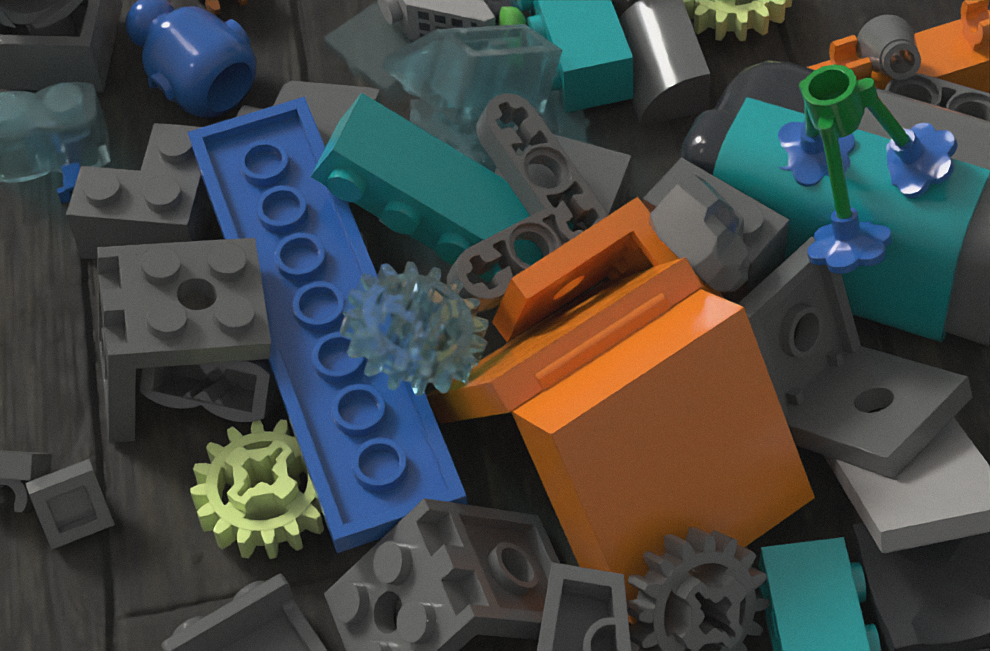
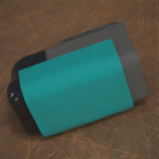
M768 60L744 68L725 88L715 108L704 111L696 117L683 141L679 159L681 157L789 219L785 252L786 260L811 236L814 237V233L819 228L832 224L831 214L835 211L829 176L824 175L818 184L805 187L795 181L792 171L779 168L788 166L789 155L779 141L778 132L782 126L789 122L803 123L805 121L804 100L799 83L806 79L814 70L790 62ZM918 73L905 80L892 78L885 90L878 88L876 90L878 97L902 128L911 129L920 123H930L936 131H950L957 139L958 147L956 152L950 157L954 162V170L951 176L942 183L931 184L923 195L916 198H907L897 186L891 184L886 145L891 141V137L869 109L865 108V113L858 129L852 133L855 146L847 154L850 166L849 168L845 167L850 206L857 210L859 222H872L875 225L887 226L891 230L892 242L889 246L885 247L886 258L881 263L874 266H859L852 272L841 274L852 315L940 343L943 342L948 333L989 347L990 94Z

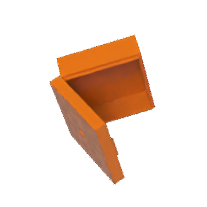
M686 257L599 284L426 395L430 407L440 424L512 412L579 567L624 574L626 602L637 599L639 592L638 589L628 583L630 575L645 577L649 570L642 555L647 550L660 557L666 553L664 536L673 534L686 541L689 527H697L710 534L713 530L738 540L737 544L745 548L815 498L745 308L699 289L703 286ZM628 615V622L631 624L637 622L636 618Z

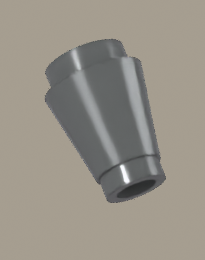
M881 15L868 21L860 30L857 37V56L859 60L866 57L870 59L872 72L886 75L896 80H905L916 74L921 64V56L918 51L913 28L905 19L896 15Z

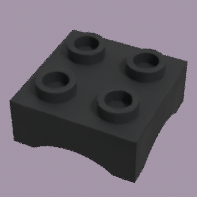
M864 523L852 526L848 553L851 562L859 561L862 566L866 584L865 604L871 622L876 626L881 651H973L990 649V532L884 554L880 551Z

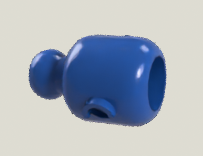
M138 0L128 11L125 19L126 33L135 45L143 48V68L148 76L150 88L157 87L166 95L168 100L174 101L184 111L204 119L220 117L236 108L245 99L256 77L257 60L250 46L251 42L247 33L236 21L229 19L224 23L216 15L196 6L180 7L175 10L167 0Z

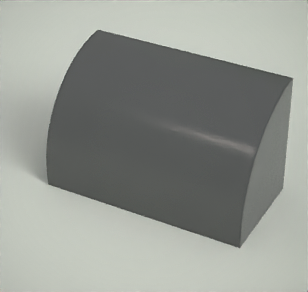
M640 0L633 4L618 20L633 56V99H631L639 125L653 124L701 114L707 111L710 72L683 0Z

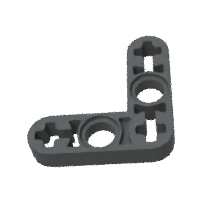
M509 93L497 95L488 103L476 124V131L481 145L530 216L469 247L460 254L447 275L448 292L460 307L473 312H483L499 305L511 278L531 266L522 262L517 257L514 250L515 241L523 239L535 243L545 257L584 232L583 230L572 232L567 225L569 221L573 224L583 222L588 229L608 216L598 198L536 109L523 97ZM499 119L504 124L514 122L518 130L515 132L511 127L502 130L497 122ZM529 145H531V147L527 149L521 157L516 154L518 148H520V150L523 152ZM542 164L548 167L557 179V187L549 189L536 185L528 174V165ZM563 195L568 197L569 201L566 204L562 201L556 208L553 207ZM498 262L501 271L497 272L487 286L483 282L473 285L468 280L470 272L476 276L482 275L491 270Z

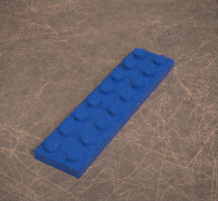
M301 97L187 132L193 154L224 239L255 238L271 338L270 359L267 360L273 372L336 552L340 553L383 538L424 498L468 505L467 495L347 201L334 196L325 185L311 178L325 149V145L306 98Z

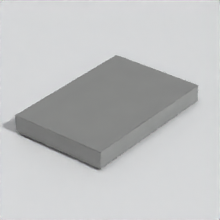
M954 417L894 479L823 455L880 551L884 554L990 532V466Z

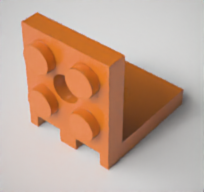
M639 197L631 200L511 278L492 321L506 342L607 276L612 280L680 259L659 239L649 225L651 213ZM697 275L703 286L699 289L724 299L720 292H717L707 283L704 284Z

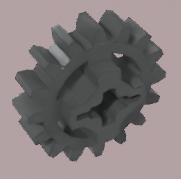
M689 527L686 541L673 534L664 536L666 553L660 557L647 550L642 555L646 565L649 567L645 577L630 575L628 583L639 590L637 599L627 601L628 615L637 619V622L629 627L630 641L640 646L638 651H747L746 646L743 644L746 635L760 636L763 628L753 621L754 614L769 607V600L755 594V589L767 580L766 573L751 567L756 558L755 553L738 545V540L716 530H713L710 534L697 527Z

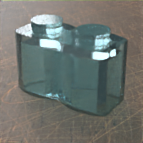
M64 82L46 87L35 94L26 91L0 92V181H28L41 177L52 170L63 173L61 166L79 162L80 167H101L111 161L108 128L94 84Z

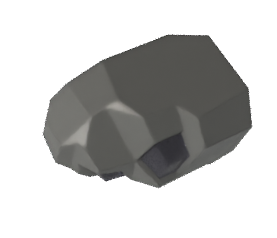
M694 174L678 183L651 212L649 225L659 239L679 258H687L695 274L709 286L723 294L735 292L748 281V270L750 267L748 259L750 248L743 241L744 218L705 179Z

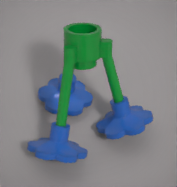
M835 64L823 66L814 70L806 79L799 83L804 100L805 121L803 123L789 122L779 130V141L782 148L789 155L788 166L779 168L792 171L795 181L805 187L818 184L824 175L829 176L835 211L831 214L832 224L825 225L814 233L815 242L808 247L807 252L809 261L812 264L827 265L830 272L845 274L854 271L859 266H874L881 263L886 258L885 247L889 246L892 242L891 230L887 226L875 225L872 222H859L857 210L850 206L845 172L850 167V160L847 154L854 149L855 140L852 133L858 129L865 113V108L869 109L891 137V141L886 145L887 166L891 176V184L897 186L907 198L919 197L928 190L931 184L942 183L951 176L954 170V162L950 157L956 152L958 143L950 131H936L930 123H920L911 129H903L878 97L872 78H863L857 81L854 72L846 66Z

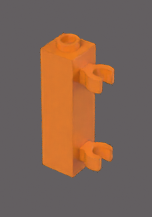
M964 0L961 5V19L915 33L918 51L921 56V64L916 73L990 94V10H988L990 0ZM855 35L832 41L829 48L830 60L807 67L817 70L823 66L834 64L846 66L854 72L857 81L863 78H872L875 87L881 90H885L887 84L892 80V77L872 72V63L868 57L859 60L856 52L858 39Z

